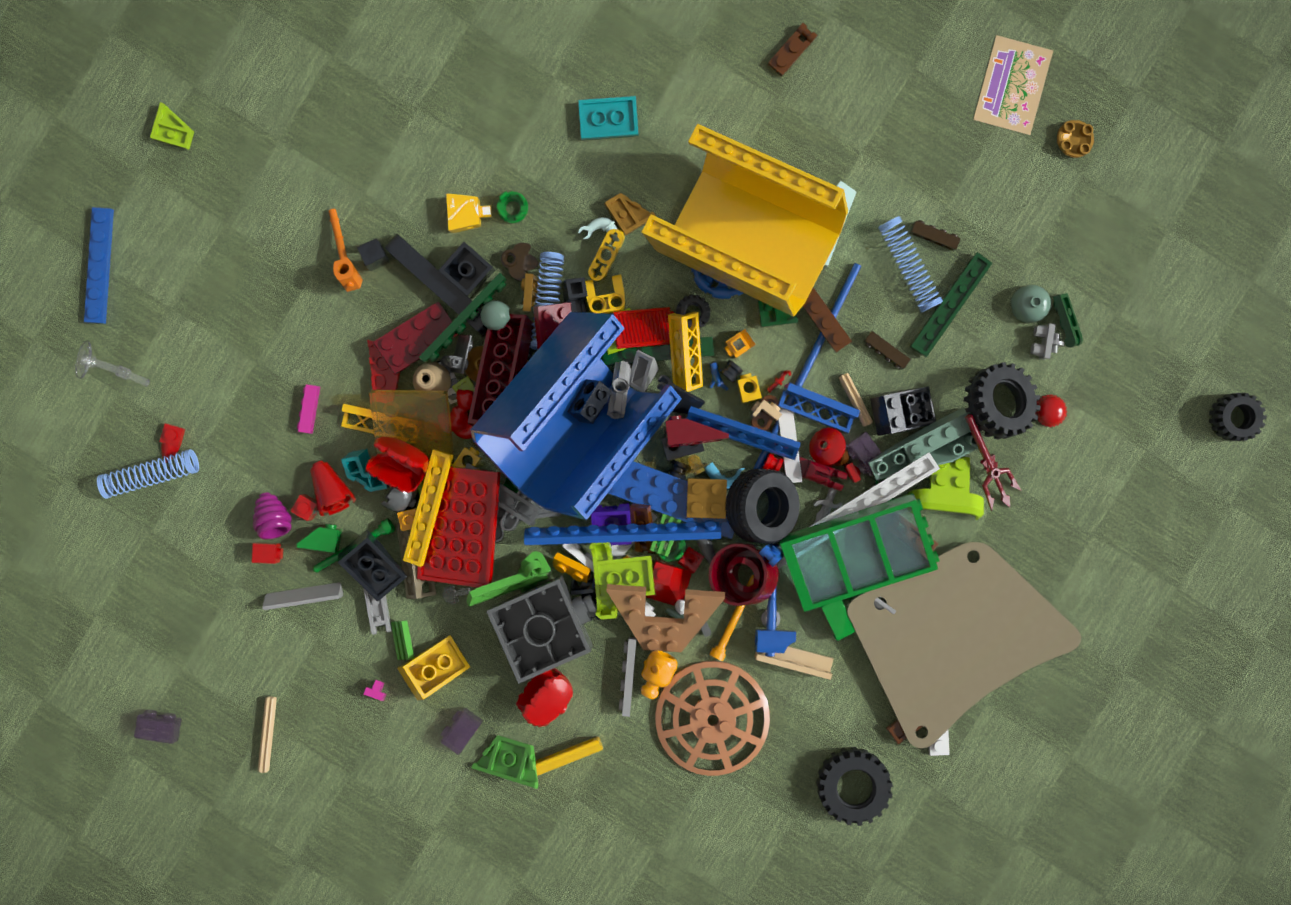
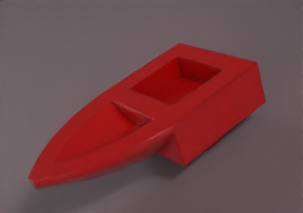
M168 423L164 424L159 441L162 442V458L166 456L169 459L170 455L175 457V454L180 449L185 428Z

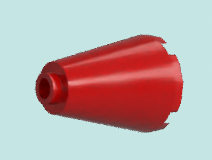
M318 461L312 465L313 467L310 469L318 512L321 516H324V513L327 512L329 515L341 512L350 507L348 504L350 501H353V503L356 501L354 494L328 462Z

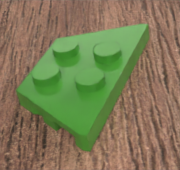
M497 735L492 741L491 746L482 753L483 756L471 767L472 769L538 789L534 746Z

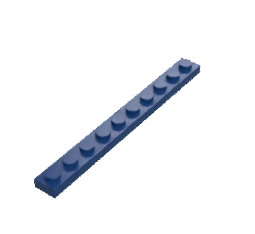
M714 521L680 524L670 522L667 524L649 523L647 525L628 524L618 526L610 524L608 526L590 525L588 527L526 528L524 532V545L721 539L720 522Z

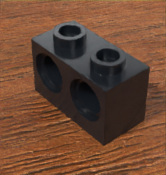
M586 379L567 412L579 422L594 424L612 391L600 381Z
M665 438L661 439L667 461L705 451L703 443L695 444L694 446H678L676 451H670L666 448Z

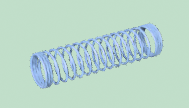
M898 216L880 225L878 229L882 232L881 235L889 234L884 241L893 239L887 244V246L895 245L890 249V252L899 250L893 254V257L903 255L895 263L906 260L898 268L908 266L901 271V274L910 272L904 279L914 277L907 282V285L918 282L910 287L909 290L921 287L912 294V296L923 293L915 301L927 298L918 304L922 313L942 303L943 300L941 297L928 301L939 292L924 296L935 289L936 286L920 291L933 283V281L917 286L928 279L930 275L913 281L927 272V270H923L911 275L925 264L907 270L922 259L904 265L918 256L919 253L900 260L916 250V248H912L898 254L914 243L911 242L896 248L910 239V236L892 243L908 233V231L889 238L905 226L885 233L902 222L901 216Z
M556 252L540 253V260L542 262L539 263L541 268L538 271L541 274L538 275L540 280L537 281V284L540 286L536 288L539 292L536 293L538 298L535 299V302L538 304L535 306L553 304L540 303L537 301L538 299L554 302L560 301L554 297L538 296L539 293L558 296L560 295L559 292L541 291L538 288L561 289L560 286L542 285L539 283L540 281L556 284L562 283L561 280L540 278V275L560 278L562 277L561 274L543 273L540 270L563 271L559 267H544L541 263L557 266L564 265V255ZM536 328L532 329L534 334L531 336L533 341L530 342V348L538 350L537 339L533 338V336H536V332H534Z
M189 449L185 450V452L182 451L181 456L176 453L175 458L173 455H170L169 459L164 456L163 461L158 458L157 462L152 460L151 464L146 461L145 465L140 463L139 467L134 465L133 469L128 467L127 470L123 468L121 472L119 470L116 473L110 472V476L107 473L98 475L97 487L101 496L107 499L111 498L112 495L117 496L118 493H128L130 490L135 491L136 488H146L154 483L158 484L159 482H165V480L170 481L171 478L176 479L177 476L182 477L183 474L188 476L189 473H198L199 462L194 451ZM177 455H178L179 458H180L181 465H182V470H181V468H180V466H179V463H178V460H177ZM171 457L175 462L176 471L172 465ZM165 458H166L167 461H168V464H169V467H170V473H169V471H168V469H167V466H166V463H165ZM159 460L161 461V463H162V465H163L165 476L163 475V473H162V471H161L160 464H159ZM153 462L157 466L159 478L154 470ZM147 463L149 464V466H150V468H151L152 475H153V479L151 478V476H150V474H149V471H148V468H147ZM141 465H142V466L144 467V469H145L146 476H147V481L145 480V478H144V476H143L142 469H141ZM184 466L188 471L187 474L184 473ZM135 467H137L140 473L141 483L136 475ZM129 468H130V469L132 470V472H133V475H134V478H135V484L133 483V481H132V479H131V476H130V473H129ZM178 468L182 473L180 476L178 475ZM123 470L128 476L129 486L125 481ZM172 470L176 474V477H172ZM166 471L170 476L169 479L166 478ZM117 472L121 475L123 488L118 480ZM160 473L164 478L163 481L160 480ZM111 474H113L116 479L117 489L115 488L112 482ZM102 479L104 480L105 486L107 488V493L104 490Z

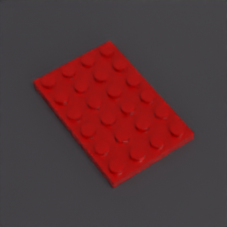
M450 466L424 565L418 566L417 579L477 588L492 583L501 472Z

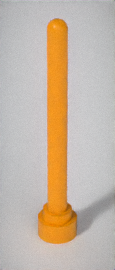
M754 575L750 577L746 586L753 584ZM736 606L718 646L716 645L715 648H712L710 656L720 661L724 660L726 656L725 647L745 606Z

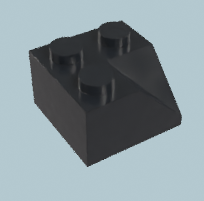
M463 242L438 271L471 299L494 273L495 269L468 244Z

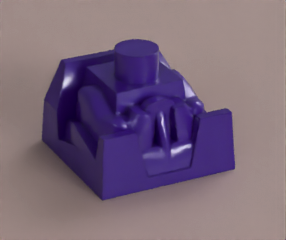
M629 504L608 507L598 505L591 514L592 525L608 526L615 524L619 526L631 524ZM610 542V544L631 545L632 542Z

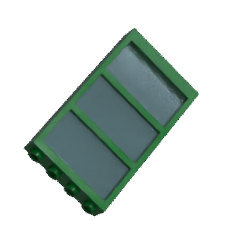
M912 493L789 533L782 539L780 545L804 612L938 570L937 562H940L937 551H933L931 545H934L931 533L927 534L925 529L929 526L926 517L921 516L920 511L923 510L920 499H916Z

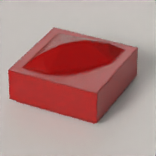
M852 462L844 465V469L851 482L856 483L861 480L858 467L853 465Z
M688 547L678 564L694 574L704 556Z

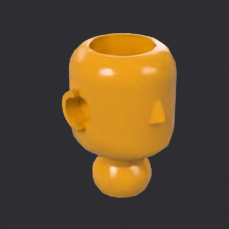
M654 650L649 654L647 660L644 661L645 665L641 672V676L647 681L641 687V694L649 699H655L658 696L659 687H666L670 684L678 666V662L673 656L659 650Z

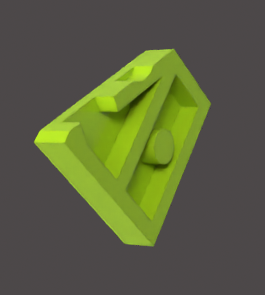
M160 102L150 138L189 150L194 131L164 103Z

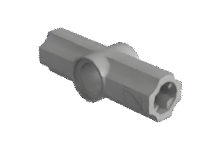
M625 361L615 362L610 389L612 393L609 398L607 415L613 419L624 418L631 372V365Z

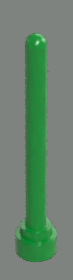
M386 518L378 525L379 528L370 533L377 538L382 534L389 535L396 530L392 521ZM342 550L313 566V571L318 573L338 561V554Z

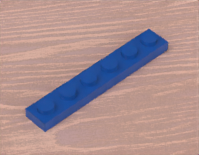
M92 207L84 322L106 324L114 210L109 208Z
M692 406L688 412L687 419L728 433L729 439L792 460L796 459L800 442Z

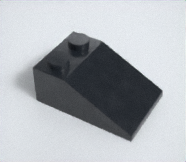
M368 530L363 532L338 554V563L377 601L381 600L407 578V575L383 545Z

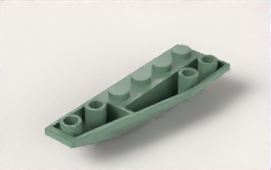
M961 408L913 433L869 461L868 464L875 480L892 476L929 452L937 465L953 462L978 449L965 420V416L971 413H966L965 408Z

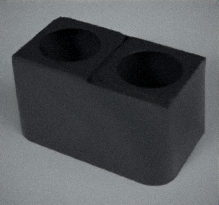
M377 238L357 246L365 266L370 272L390 263L382 244Z

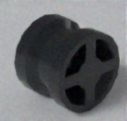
M729 359L726 362L727 365L721 368L719 372L734 383L737 375L742 374L743 370Z
M672 460V467L668 470L667 474L685 480V473L689 470L690 466Z

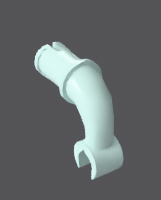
M601 217L594 219L587 226L581 227L578 233L587 230L588 235L583 239H589L592 236V232L597 229H603L604 232H608L611 229H618V227L614 224L615 221ZM618 233L611 234L614 242L619 241Z

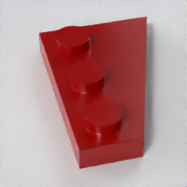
M367 340L373 400L394 405L401 372L394 375L373 344L374 341Z

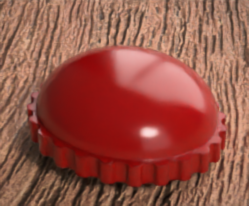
M1052 394L1042 396L1040 400L1036 401L1037 405L1041 406L1040 411L1035 412L1038 416L1037 421L1048 427L1059 426L1060 423H1063L1062 421L1067 416V407L1065 406L1066 403L1063 402L1064 400Z

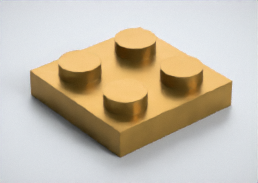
M688 478L686 517L726 519L727 480Z

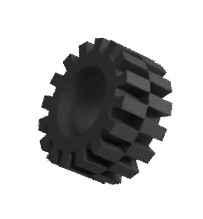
M699 295L685 296L677 305L676 314L684 315L689 306L695 305L701 311L699 329L704 327L710 318L711 309L709 303L704 298L699 297ZM688 319V328L690 329L692 320Z

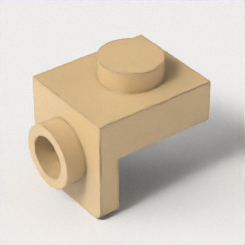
M762 400L761 403L757 401L751 408L753 411L751 416L753 418L761 410L775 421L782 416L779 412L781 409L773 402L769 404L765 400Z

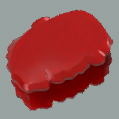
M382 436L375 439L374 447L383 453L372 456L368 460L365 470L372 477H377L378 480L391 487H397L401 492L409 493L415 491L426 475L429 465L428 456L418 448L393 437Z
M553 668L531 678V681L524 687V693L518 695L516 706L521 710L522 716L527 720V723L533 726L545 727L555 720L559 714L562 715L566 711L567 705L573 696L572 685L566 676L556 668Z

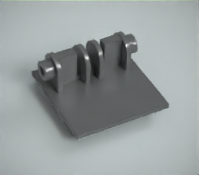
M458 335L454 356L445 355L441 358L442 366L451 368V373L463 374L467 369V356L473 345L471 335Z

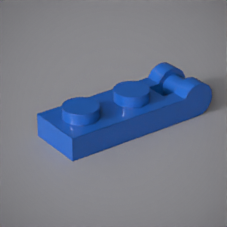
M776 543L766 545L759 552L762 557L765 556L770 561L769 564L772 567L784 557L782 548Z

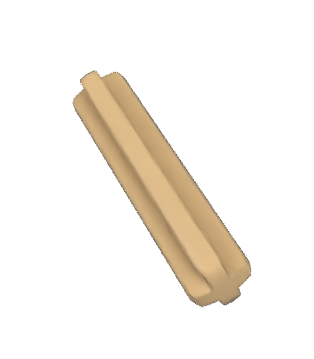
M848 373L841 375L839 380L855 409L860 410L858 417L862 425H870L873 421Z

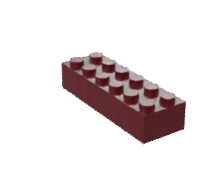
M509 314L510 319L505 327L500 330H489L487 328L468 418V424L472 427L527 363L532 329L534 328L532 326L533 322L527 315Z

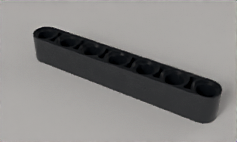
M398 234L384 247L457 314H460L472 302L467 295ZM480 308L478 310L480 312L473 321L469 320L468 323L483 336L487 331V327L481 321L482 309Z

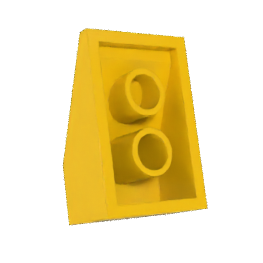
M449 635L397 669L418 701L424 700L469 669L470 666L451 635Z

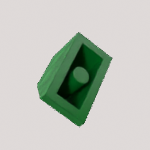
M325 523V526L318 527L298 542L297 548L336 553L339 551L342 529L337 528L335 524Z

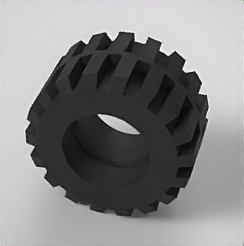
M1249 393L1223 395V397L1216 400L1218 403H1213L1211 406L1214 408L1213 411H1209V415H1212L1209 423H1213L1211 429L1213 431L1217 430L1216 435L1224 440L1247 441L1248 439H1253L1256 437L1255 434L1262 432L1260 428L1265 426V423H1263V420H1266L1267 415H1263V412L1266 411L1265 407H1261L1262 402L1256 400L1257 397L1249 395ZM1236 406L1244 414V421L1239 428L1235 427L1231 422V412Z

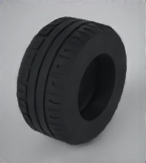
M751 469L740 474L728 491L725 505L727 520L734 533L746 541L763 544H773L784 539L794 528L800 508L799 495L790 478L782 472L769 469ZM765 491L768 496L769 507L765 518L760 522L756 506L759 496Z

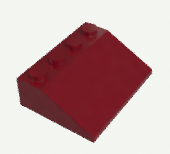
M681 415L670 416L664 423L666 448L724 441L729 438L728 433L686 418L681 419Z

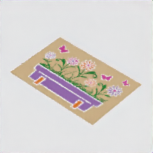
M996 35L973 120L1031 135L1053 50Z

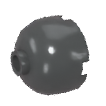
M392 487L385 497L388 499L387 502L382 501L381 505L393 512H402L408 507L411 509L418 500L415 498L417 489L407 493L399 491L397 487Z

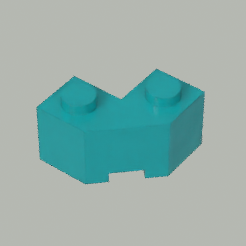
M368 449L350 452L341 459L347 478L352 481L356 480L364 485L366 490L372 492L390 487L384 484L383 481L378 480L377 477H372L365 470L368 460L371 459Z

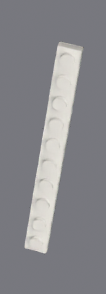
M929 452L811 526L885 503L940 468ZM839 529V530H836V531H833V532H834V534H835V533L839 532V531L842 530V529ZM828 533L793 544L796 557L829 538ZM785 556L777 563L778 569L787 564Z

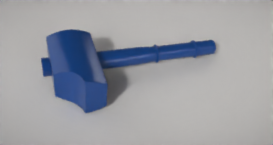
M776 588L768 598L766 629L755 630V651L772 657L775 656V653H785L787 647L796 642L795 631L776 630Z

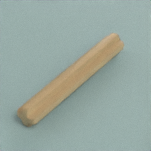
M273 696L265 698L258 772L261 773L268 772L270 767L277 700Z

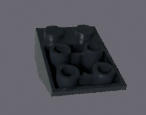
M929 386L870 398L878 436L924 427L936 422Z

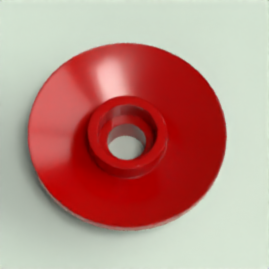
M823 428L816 432L809 445L812 459L826 466L838 462L846 448L844 436L834 428ZM826 442L827 446L823 448V444Z

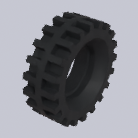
M1002 362L975 373L974 377L969 379L971 385L965 387V391L968 392V396L964 397V402H968V408H965V411L972 414L979 431L984 430V436L986 437L994 435V439L998 440L1025 433L1027 429L1034 426L1031 422L1038 419L1035 412L1040 411L1041 406L1037 405L1036 402L1040 400V395H1036L1034 391L1037 389V386L1030 383L1032 377L1030 375L1025 376L1023 368L1015 369L1016 364L1006 365V362ZM998 383L1006 385L1014 395L1016 409L1012 417L1003 416L994 405L993 390Z
M852 747L850 750L842 748L841 752L837 754L833 752L831 754L832 757L828 761L824 760V766L818 771L819 778L818 780L816 779L818 796L830 816H834L837 821H844L850 826L852 823L862 826V822L868 821L872 823L874 817L878 816L880 818L883 815L881 811L889 807L888 800L889 798L892 799L893 795L891 793L893 783L884 764L876 755L869 753L865 749L858 750L856 747ZM861 770L871 778L872 792L864 802L849 804L840 798L837 791L838 781L847 771Z

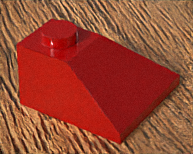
M656 560L653 567L655 595H648L646 597L675 606L678 599L684 600L685 590H687L692 572Z

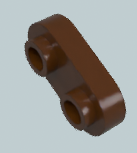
M767 395L760 401V403L762 400L770 401L776 405L779 403L778 399L772 395ZM761 410L755 418L752 417V427L766 431L770 427L773 418ZM760 418L764 420L762 426H759L757 423Z

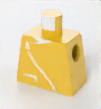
M446 194L448 230L450 233L481 227V218L492 217L491 205L480 206L478 197Z

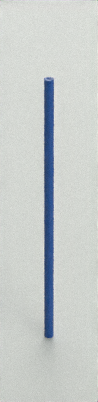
M854 263L831 310L835 318L861 268V265ZM821 332L796 380L795 385L799 387L803 386L825 341V337ZM789 395L785 404L793 406L795 402L794 397ZM779 419L776 421L771 431V433H774L776 435H778L780 432ZM761 451L753 469H762L769 454L768 451Z

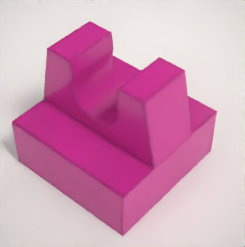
M375 680L373 687H366L363 695L384 701L386 693L381 692L384 682Z

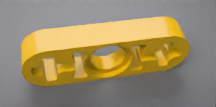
M611 229L607 232L588 270L592 280L599 281L606 277L625 239L624 233L621 230ZM618 233L619 241H615L612 245L616 247L615 250L610 246H606V243L611 244L613 241L611 234ZM605 249L611 252L609 260L602 258L601 254ZM601 263L607 264V266L603 265L600 269L602 275L596 277V272L593 270L599 268Z

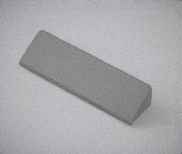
M338 582L268 593L265 596L262 607L263 610L339 599L343 596L342 584Z

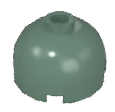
M1026 285L1019 288L1011 298L1012 313L1019 321L1024 323H1034L1042 320L1051 308L1049 293L1038 285Z

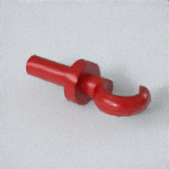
M783 371L779 379L776 377L775 382L767 390L771 392L778 385H783L782 381L785 380V375L791 376V371Z

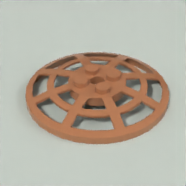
M702 661L689 665L677 672L670 684L663 688L657 702L655 720L657 734L662 747L678 765L696 774L720 776L741 769L759 753L768 735L770 712L763 690L749 673L728 662ZM717 667L730 670L732 673L728 682L717 679L704 680L701 669ZM688 673H694L697 683L688 687L679 698L669 693L679 679ZM739 675L753 686L759 695V700L749 703L744 693L735 686ZM706 686L724 687L721 697L709 696ZM699 689L702 699L694 706L685 702V699L692 692ZM731 692H734L741 699L744 706L733 709L727 701ZM666 699L673 703L675 707L673 711V728L663 731L661 713ZM763 707L764 727L761 738L751 735L753 726L752 711ZM680 708L690 713V724L679 727L678 717ZM747 713L746 731L736 728V717ZM710 715L718 717L716 724L711 725L708 723L707 719ZM693 731L697 738H699L694 748L685 741L682 734ZM731 734L741 738L736 746L727 751L724 740L729 738ZM676 736L680 744L691 753L686 763L673 753L665 740L666 738ZM746 742L756 745L754 751L745 760L732 767L729 756L738 752ZM706 743H717L719 754H707L701 751ZM698 757L707 760L722 759L725 769L708 771L695 768L693 765Z

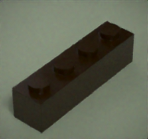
M921 220L915 221L910 231V234L952 251L957 249L961 239L956 234H949L946 230L936 229L934 225H926Z
M873 331L863 341L868 348L871 349L872 347L876 354L884 356L887 362H892L898 370L904 369L911 360Z

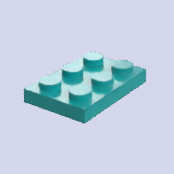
M636 96L578 100L581 140L639 136Z

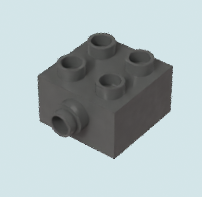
M562 575L499 602L487 610V614L518 684L583 656L592 650L593 644L584 624L591 621V617L596 616V605L591 595L584 596V598L578 596L572 599Z

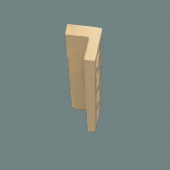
M791 646L787 647L785 653H775L773 657L765 656V653L755 651L754 657L758 661L831 680L832 673L830 671L834 660L832 657Z

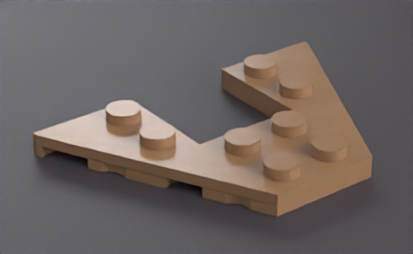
M607 584L606 589L643 650L682 652L725 599V592L685 590L684 619L645 616L646 587Z

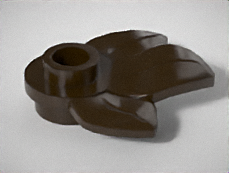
M518 243L513 249H508L501 255L503 266L508 268L510 275L518 281H522V278H525L526 271H531L539 265L537 259L529 254L531 245L528 243ZM509 256L514 257V261L511 263L507 261Z

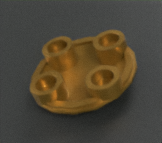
M1080 120L1065 122L1059 128L1057 134V144L1060 150L1072 158L1088 154L1094 144V129L1090 124Z

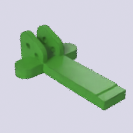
M534 551L521 562L518 574L470 591L467 603L470 607L520 589L521 593L536 587L538 582L547 580L548 576L546 573L551 572V569L543 554Z

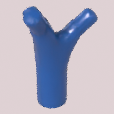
M717 363L709 364L712 373V381L709 387L713 388L716 383L718 387L721 386L727 391L729 388L720 377Z

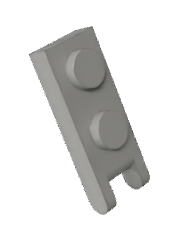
M364 589L372 635L377 634L376 626L382 625L386 626L387 632H391L392 627L386 595L377 601Z

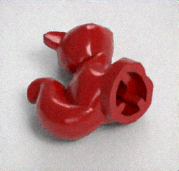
M458 389L456 392L458 405L450 413L443 411L437 415L441 426L447 433L454 432L462 439H472V426L468 424V411L471 408L473 391Z

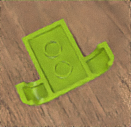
M961 457L953 462L938 465L940 469L930 475L929 489H916L907 494L913 493L916 499H920L923 510L971 514L975 516V520H979L984 515V498L977 494L969 493L970 457ZM911 506L907 507L908 511L913 513Z
M610 542L592 543L589 546L593 558L597 599L596 616L601 620L617 618V607L606 591L607 584L646 587V596L655 595L651 556L613 560Z

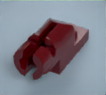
M799 457L803 479L842 491L844 485L831 481V477L835 476L846 479L847 473Z

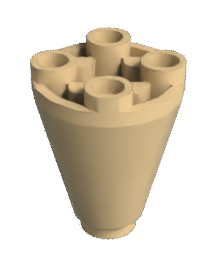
M437 362L424 363L416 369L413 375V386L421 397L428 400H436L448 392L451 387V376L449 371ZM425 375L429 376L430 380L427 383L424 382Z

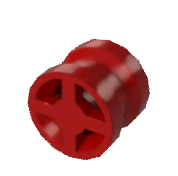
M769 453L762 469L779 471L784 459L776 458L774 454Z

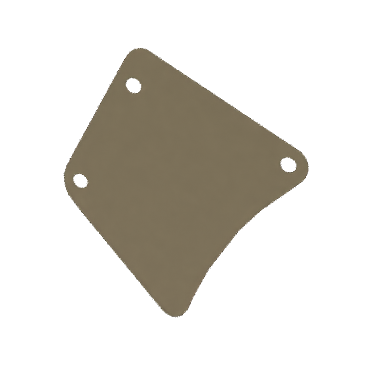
M969 542L938 556L940 562H937L938 570L866 592L853 599L849 604L848 616L909 743L914 747L926 748L931 746L968 709L988 693L1030 668L1073 651L1081 642V635L1078 629L997 552L984 543ZM972 550H976L980 555L976 563L969 562L967 558L968 553ZM883 597L887 605L896 610L895 614H892L886 608L882 610L876 609L874 606L875 599ZM919 726H925L928 729V735L923 739L918 738L915 733Z

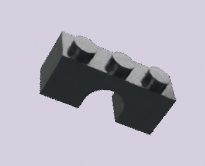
M585 278L563 281L561 287L564 303L571 302V312L587 313L585 300L588 295Z

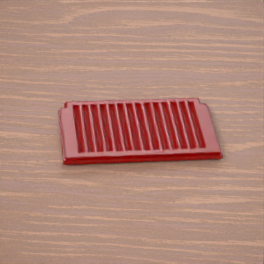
M670 307L613 312L614 316L625 328L615 340L616 349L670 344L668 315L674 312L670 311Z

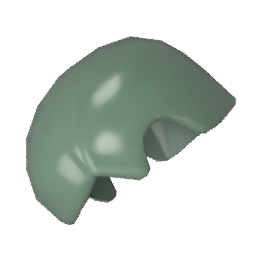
M490 301L485 304L481 311L483 325L489 330H500L505 327L510 319L509 306L501 301Z

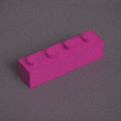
M306 384V387L304 386L303 388L304 398L301 400L302 410L299 412L298 432L313 434L320 393L319 386Z

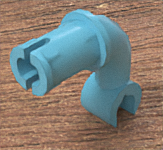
M713 462L703 469L710 479L727 480V489H729L745 468L738 469L736 474L730 478H726L725 475L722 476Z

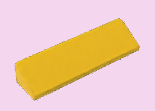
M596 736L536 760L537 776L603 750L600 738Z

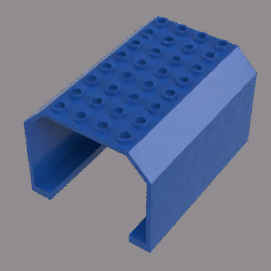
M570 312L471 428L473 442L523 495L545 510L584 520L589 518L682 399L671 385H665L659 394L639 392L629 387L624 418L613 419L607 415L609 398L594 424L579 422L567 412L586 379L600 381L607 388L611 389L613 373L600 358L625 329L614 314Z

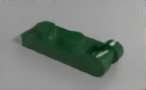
M1068 293L1054 296L1053 305L1059 314L1060 326L1067 337L1064 341L1065 345L1069 348L1081 345L1083 337Z

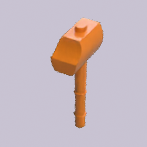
M330 209V222L332 223L334 240L336 241L340 260L334 262V274L347 292L360 289L363 279L347 257L336 209Z

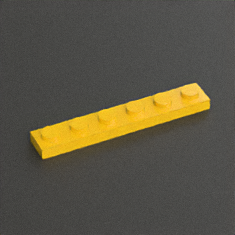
M437 449L432 450L403 558L405 562L419 567L424 565L452 462V454Z

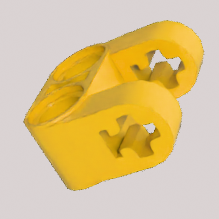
M621 274L612 276L614 293L596 296L593 280L585 281L588 295L586 299L591 313L613 314L615 311L624 310L625 295ZM614 299H619L622 301V304L619 307H614L611 305V302ZM599 302L603 305V308L596 311L592 308L593 304Z

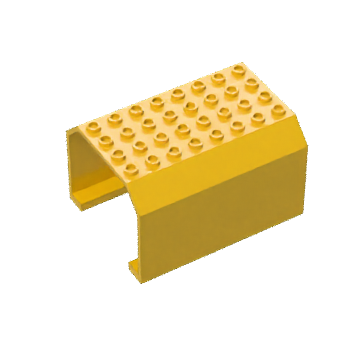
M697 124L688 142L690 145L707 152L702 173L675 225L650 214L642 234L657 252L794 317L805 304L841 234L848 214L844 189Z

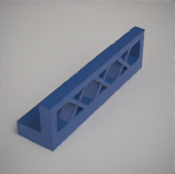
M792 383L784 386L777 405L780 408L844 433H849L853 419L858 418L860 413L858 409ZM787 394L794 397L795 405L788 406L783 404ZM804 402L811 403L814 411L810 413L804 412L801 404ZM827 409L831 418L827 420L822 419L818 411ZM841 415L847 417L846 427L840 426L836 418Z

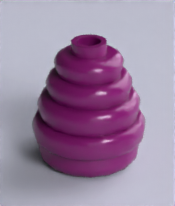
M269 492L260 494L259 498L255 501L253 514V529L257 532V536L261 539H274L284 536L291 530V515L287 512V508L283 506L282 502L278 500V497Z

